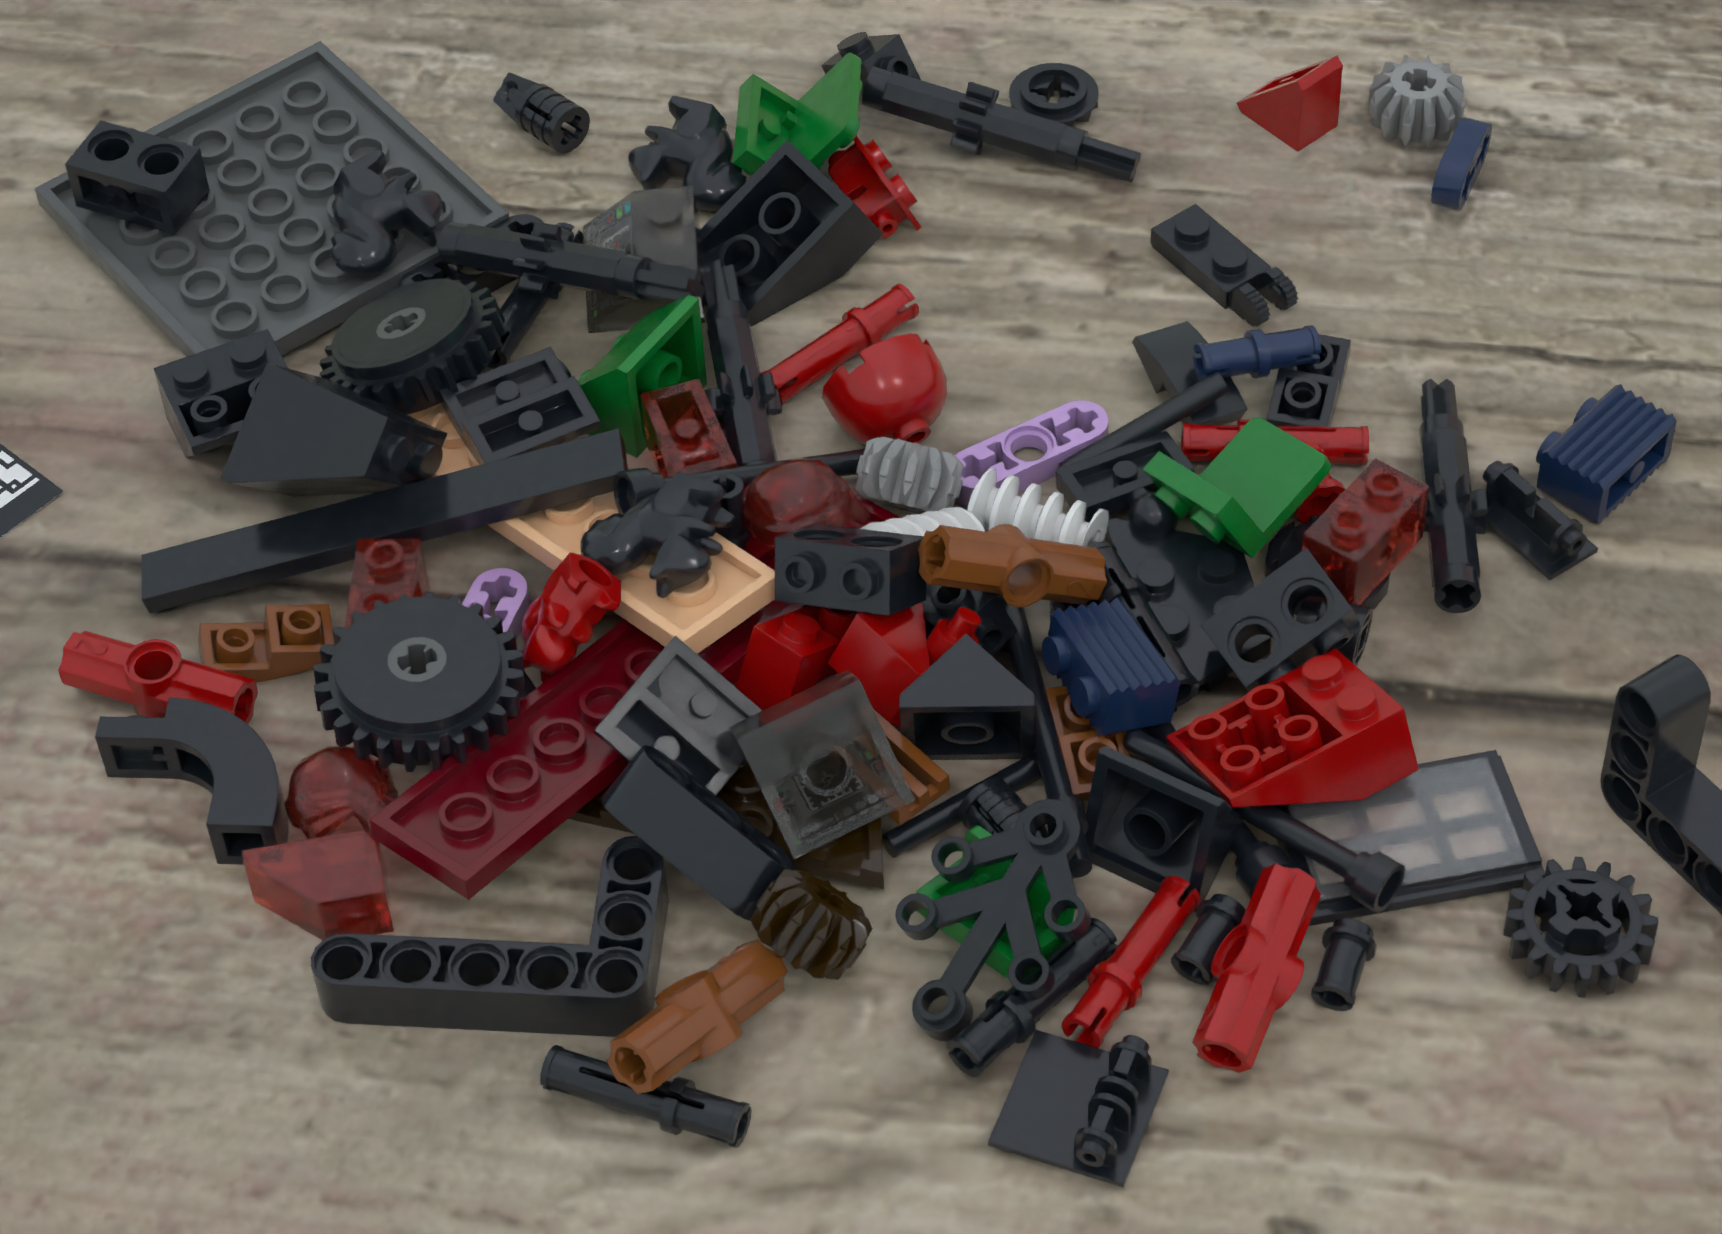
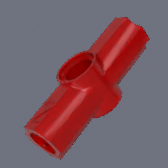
M84 631L81 634L73 632L63 647L62 661L58 669L63 684L133 704L139 715L148 718H165L169 698H181L217 706L249 724L253 717L254 705L258 696V689L254 679L182 659L181 653L175 644L160 639L147 640L133 645L88 631Z
M1275 863L1262 870L1241 923L1226 935L1213 957L1211 973L1218 980L1192 1043L1198 1050L1197 1056L1216 1068H1226L1237 1073L1252 1069L1274 1011L1281 1008L1290 999L1302 979L1304 961L1297 954L1321 893L1316 888L1317 880L1299 868H1287Z

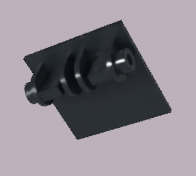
M1035 1030L988 1140V1146L1124 1188L1168 1077L1169 1070L1152 1065L1151 1056L1148 1054L1149 1045L1138 1036H1124L1122 1042L1113 1044L1110 1052Z

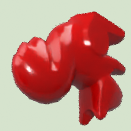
M570 552L551 574L542 593L530 604L524 614L521 625L522 638L526 643L522 651L524 669L529 667L539 669L541 681L544 683L564 668L575 656L578 646L589 641L593 635L592 628L601 620L607 611L618 609L621 603V581L597 561L587 556Z

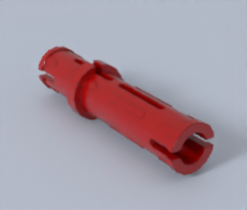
M896 284L891 287V290L864 308H851L843 314L841 323L768 371H763L761 375L767 372L772 373L775 389L779 391L781 406L786 404L787 400L859 354V352L881 342V338L908 320L916 318L919 315L918 304L914 303L908 308L905 306V304L914 300L915 297L904 285Z
M1238 419L1237 425L1182 423L1181 451L1190 462L1213 461L1250 420ZM1276 426L1302 442H1312L1320 445L1331 464L1367 466L1368 455L1365 454H1369L1368 426Z
M1178 876L1165 877L1160 883L1158 891L1108 961H1102L1093 968L1088 975V989L1071 1013L1062 1021L1061 1028L1067 1037L1071 1036L1080 1025L1083 1028L1073 1041L1099 1048L1104 1042V1037L1120 1014L1137 1004L1142 997L1143 989L1141 984L1188 917L1201 902V897L1196 888L1189 892L1184 901L1179 899L1190 885L1187 880Z

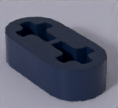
M1467 117L1460 119L1435 175L1431 193L1432 204L1456 210L1463 208L1487 155L1492 133L1491 123Z

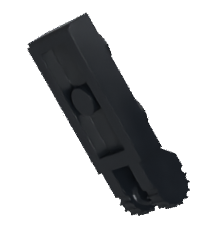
M1197 204L1151 228L1150 244L1158 253L1224 309L1230 308L1239 317L1246 320L1248 324L1250 323L1252 327L1254 325L1257 327L1269 320L1270 309L1264 298L1271 304L1274 303L1276 308L1278 307L1284 311L1295 305L1299 299L1297 297L1298 292L1295 289L1296 286L1293 285V281L1288 276L1286 277L1277 267L1271 268L1268 263Z

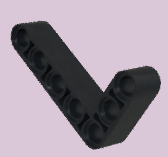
M1676 654L1619 688L1601 772V789L1605 800L1614 813L1722 915V790L1696 767L1711 702V691L1708 681L1699 667L1686 656Z
M637 835L623 837L607 848L602 861L589 945L352 933L336 934L326 938L315 947L311 956V969L321 1007L332 1020L345 1024L616 1037L654 1008L669 903L664 858Z

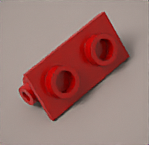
M856 135L853 139L855 143L846 150H838L829 157V176L836 182L841 191L853 200L861 211L883 233L881 238L891 236L897 230L898 224L906 218L911 221L917 231L922 228L909 210V207L918 201L898 173L891 179H887L884 173L893 166L874 139L863 145Z

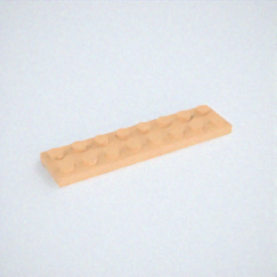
M441 403L419 412L407 414L448 433L442 446V462L433 477L480 465L462 441ZM613 491L488 524V526L552 570H555L570 552L581 555L580 541L582 536L596 520H604L612 514L619 512L615 504ZM715 533L713 537L709 538L722 544L723 550L718 555L710 556L712 562L711 569L698 580L674 590L667 597H658L656 580L649 577V572L656 559L655 556L649 555L632 571L622 575H615L621 581V603L618 609L613 612L665 647L676 635L698 654L775 599V570L718 533Z

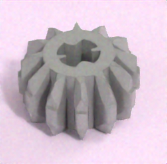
M1405 55L1401 64L1385 62L1382 72L1374 76L1373 83L1369 89L1368 101L1370 102L1369 115L1371 117V126L1382 129L1385 140L1402 139L1404 147L1413 141L1420 142L1429 148L1433 138L1449 140L1451 131L1457 127L1460 119L1464 116L1465 101L1463 100L1464 87L1462 85V77L1451 74L1450 63L1432 64L1429 55L1422 61H1413Z
M877 437L867 441L864 455H860L856 474L859 475L855 490L869 501L917 514H922L926 511H939L946 507H953L955 499H959L963 480H960L964 465L952 453L943 452L937 448L900 439Z

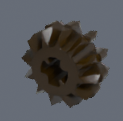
M784 869L776 880L771 881L756 903L757 909L750 919L754 929L758 932L757 935L760 941L770 946L775 951L776 957L784 958L790 962L795 970L801 968L807 971L813 978L825 977L826 979L839 980L848 968H852L866 947V940L873 929L868 918L865 917L862 907L853 903L847 897L846 892L837 890L828 880L822 881L809 871L799 872L792 869Z

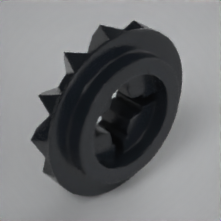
M1045 63L1030 67L1017 75L1009 88L1011 108L1069 126H1073L1075 121L1089 122L1092 110L1098 108L1099 91L1095 80L1084 70L1068 64ZM1054 91H1059V97L1061 98L1058 99L1057 103H1047L1050 97L1054 96Z

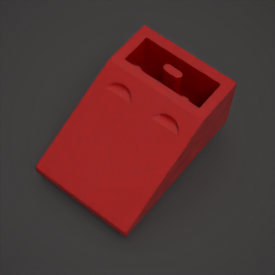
M1336 648L1323 655L1309 659L1304 665L1267 684L1253 688L1237 700L1210 714L1197 717L1187 726L1166 736L1168 744L1231 807L1363 800L1419 770L1404 708Z

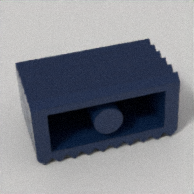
M1621 384L1615 385L1600 400L1593 397L1586 400L1578 410L1573 425L1563 434L1553 431L1546 437L1536 456V462L1540 464L1536 487L1595 523L1601 524L1604 517L1609 516L1611 510H1615L1619 503H1623L1626 496L1630 497L1634 489L1637 490L1640 483H1644L1648 475L1652 476L1654 470L1659 469L1662 462L1667 461L1670 456L1677 421L1673 414L1666 415L1662 408L1656 409L1652 402L1645 403L1642 396L1635 397L1631 390L1625 391Z
M1116 597L1109 603L1105 599L1099 605L1092 602L1088 607L1081 604L1076 609L1069 606L1065 611L1058 608L1052 613L1048 637H1045L1042 642V658L1045 668L1051 675H1056L1057 679L1061 678L1062 686H1067L1068 695L1071 697L1076 713L1079 716H1085L1086 720L1090 719L1091 728H1096L1097 736L1172 721L1180 680L1121 600Z

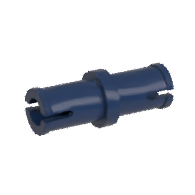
M1313 325L1265 334L1261 329L1249 330L1244 334V338L1208 344H1195L1194 351L1196 354H1193L1194 369L1199 381L1215 372H1219L1222 378L1250 374L1255 379L1263 378L1270 374V370L1303 364H1318L1321 359L1318 355L1321 354V342L1319 334Z

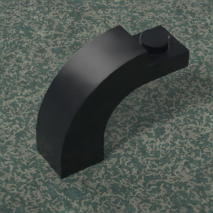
M169 698L165 718H148L141 715L128 717L100 716L95 739L107 777L180 779L202 786L213 794L206 826L217 864L283 866L288 842L289 824L279 777L268 747L247 723L217 706L181 698Z

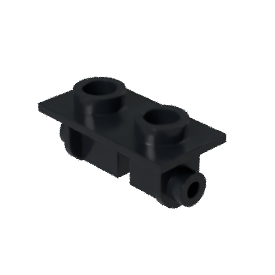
M1495 461L1486 468L1483 473V480L1487 482L1486 492L1489 512L1485 514L1486 524L1547 579H1554L1597 553L1598 548L1582 533L1583 525L1577 519H1570L1546 497L1541 499L1536 494L1537 489L1519 475V469L1513 463L1503 464L1501 461Z

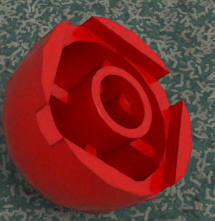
M912 333L890 337L859 352L864 361L862 365L855 368L850 374L847 373L844 365L840 366L824 385L822 399L832 417L850 438L863 446H866L868 440L877 437L900 439L920 444L930 435V426L940 416L947 396V378L940 360L927 339L923 343L918 334Z

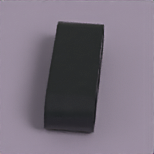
M642 746L601 797L605 808L620 823L722 905L745 920L750 921L757 909L756 903L771 881L776 880L784 869L796 870V864L780 846L672 759L654 747Z

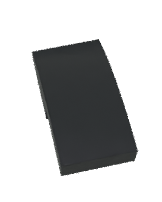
M1188 321L1142 334L1133 339L1132 343L1156 394L1167 391L1169 397L1172 398L1200 382L1194 369L1193 354H1196L1194 346L1199 343L1208 344V342ZM1226 377L1223 379L1229 389V393L1181 420V422L1224 425L1241 419L1248 408L1232 378Z
M1319 334L1321 354L1318 355L1321 359L1318 364H1303L1280 368L1266 421L1275 426L1330 427L1350 356V339Z

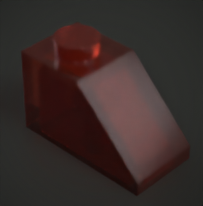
M371 829L242 851L243 862L254 901L317 938L324 940L336 934L376 935L394 931L387 873L381 844L373 839Z

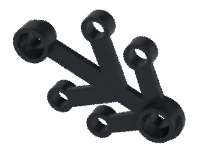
M1054 799L1037 801L1022 811L1018 816L1014 829L970 843L958 836H948L941 839L932 850L931 860L941 877L951 883H960L969 879L977 868L1010 859L1014 860L1002 879L935 900H931L924 894L914 893L903 898L898 904L895 913L896 921L905 934L914 940L929 939L940 928L978 917L939 980H932L923 985L914 997L912 1004L913 1016L919 1026L931 1038L949 1041L971 1024L973 1006L966 993L1006 928L1014 958L1008 970L1010 983L1022 997L1029 1000L1043 998L1052 990L1055 983V974L1043 957L1028 897L1029 890L1042 870L1051 900L1046 905L1044 918L1053 934L1061 940L1073 941L1081 938L1088 931L1091 923L1090 913L1078 897L1069 862L1080 845L1082 825L1077 814L1068 804ZM1048 823H1056V829L1051 836L1044 839L1036 838V833L1042 826ZM957 851L964 852V858L959 865L952 868L945 867L946 858L951 853ZM923 908L928 909V916L923 923L909 925L910 916L914 911ZM1070 908L1078 910L1077 918L1073 923L1066 926L1057 925V919L1061 912ZM1032 967L1042 968L1041 977L1037 982L1030 985L1021 984L1022 976L1026 970ZM940 996H948V1004L942 1012L937 1014L929 1013V1006L935 999Z

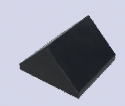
M967 634L959 639L899 695L901 734L931 760L1022 759L1034 752V693Z
M1105 745L1098 751L1086 813L1089 828L1084 835L1092 864L1154 893L1158 891L1159 885L1165 877L1178 876L1190 883L1179 898L1180 900L1184 901L1189 892L1195 888L1199 892L1201 902L1205 900L1239 831L1243 818L1220 797Z

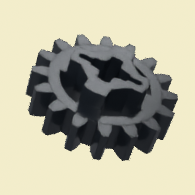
M1575 857L1571 870H1563L1554 859L1548 860L1544 878L1528 870L1524 873L1522 889L1512 888L1503 927V935L1511 938L1508 954L1511 959L1528 957L1525 976L1529 979L1537 977L1543 972L1551 976L1549 990L1556 993L1563 986L1564 982L1574 984L1575 991L1580 998H1586L1589 984L1596 983L1607 995L1613 994L1618 976L1633 984L1638 978L1640 965H1649L1658 927V917L1649 915L1652 903L1651 896L1649 894L1632 895L1636 879L1632 875L1624 876L1618 881L1610 878L1611 863L1604 861L1594 872L1586 870L1583 857ZM1536 915L1541 918L1540 929H1538L1535 921ZM1622 926L1625 931V938L1622 935H1620Z

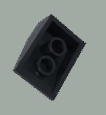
M786 140L667 264L700 270L702 273L710 271L709 263L720 260L723 267L733 264L736 268L742 303L748 310L750 326L752 327L842 277L883 233L850 198ZM704 292L703 297L698 298L707 306Z

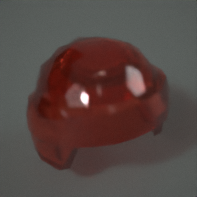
M795 458L770 466L748 483L743 492V519L747 529L760 543L774 549L775 537L813 523L847 527L849 523L848 517L862 523H869L871 514L866 505L856 498L857 494L851 490L848 482L841 476H837L821 460Z
M327 746L306 756L294 768L289 780L288 795L284 806L292 826L301 829L311 847L316 849L321 847L323 842L338 827L353 816L358 819L365 832L372 835L369 819L398 797V790L395 787L393 775L389 767L386 769L379 768L378 759L369 755L360 761L355 756L353 746L341 748L339 746Z

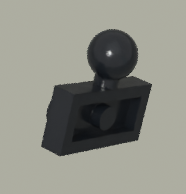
M1163 431L1057 469L1056 488L1064 495V499L1070 508L1077 500L1086 502L1085 521L1088 523L1099 509L1107 510L1109 517L1129 510V524L1137 534L1147 538H1161L1175 530L1178 518L1162 501L1154 496L1159 488L1142 469L1159 451L1194 473L1195 468L1169 433Z

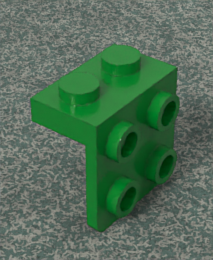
M851 52L847 53L798 101L752 74L739 89L733 164L752 176L788 140L820 170L824 161L839 147H847L858 133L860 127V119L858 118L859 95L863 85L862 80H860L861 58Z
M1257 417L1246 423L1200 476L1160 451L1142 470L1159 488L1154 496L1162 501L1176 515L1178 520L1181 521L1186 516L1212 542L1218 544L1223 540L1245 555L1253 558L1328 475L1331 470V463L1323 453L1263 418Z

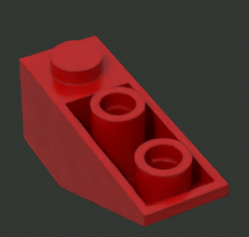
M809 605L754 625L735 687L756 706L776 720L795 719L811 712V691L813 687L825 677L838 674L827 662L856 614L862 612Z

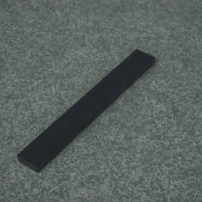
M619 428L142 554V601L148 612L154 613L613 492L616 474L619 471L628 470L625 443Z

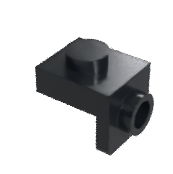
M866 32L853 34L842 40L837 45L839 52L821 65L826 74L847 53L851 52L861 58L860 80H862V83L866 82L868 74L874 66L921 80L900 34L868 36Z

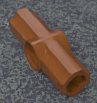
M1011 524L998 525L987 532L939 525L934 531L926 530L918 547L920 556L919 574L928 584L998 593L1009 605L1014 607H1027L1037 603L1040 599L1085 605L1089 600H1099L1107 583L1105 577L1106 559L1098 549L1027 538L1018 527Z
M754 940L736 947L734 951L721 958L708 970H702L687 976L663 990L655 998L658 1005L655 1009L610 1041L611 1055L607 1062L617 1081L631 1087L637 1095L653 1091L690 1062L706 1058L736 1041L743 1033L740 1024L785 991L784 977L788 970L782 958L776 957L775 951L765 947L759 940Z

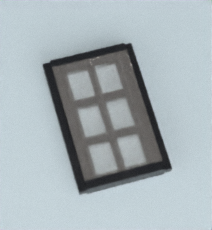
M1496 750L1418 764V771L1363 800L1272 805L1356 854H1360L1363 851L1371 855L1376 852H1382L1403 864L1406 869L1403 883L1393 901L1380 913L1522 887L1524 873L1528 870L1539 874L1543 878L1545 876L1542 858L1502 758L1498 756ZM1277 840L1279 847L1294 867L1301 869L1317 880L1316 888L1321 893L1309 926L1334 922L1340 918H1356L1378 914L1352 899V890L1344 886L1343 877Z

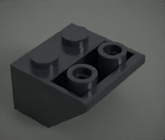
M268 329L153 368L166 418L185 457L194 456L236 441L266 364L271 363L288 368Z

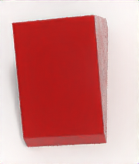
M1337 55L1276 77L1238 101L1237 105L1242 114L1299 152L1338 126L1343 65Z
M918 603L890 616L864 612L856 614L827 662L890 724L900 728L899 695L930 667L923 603Z

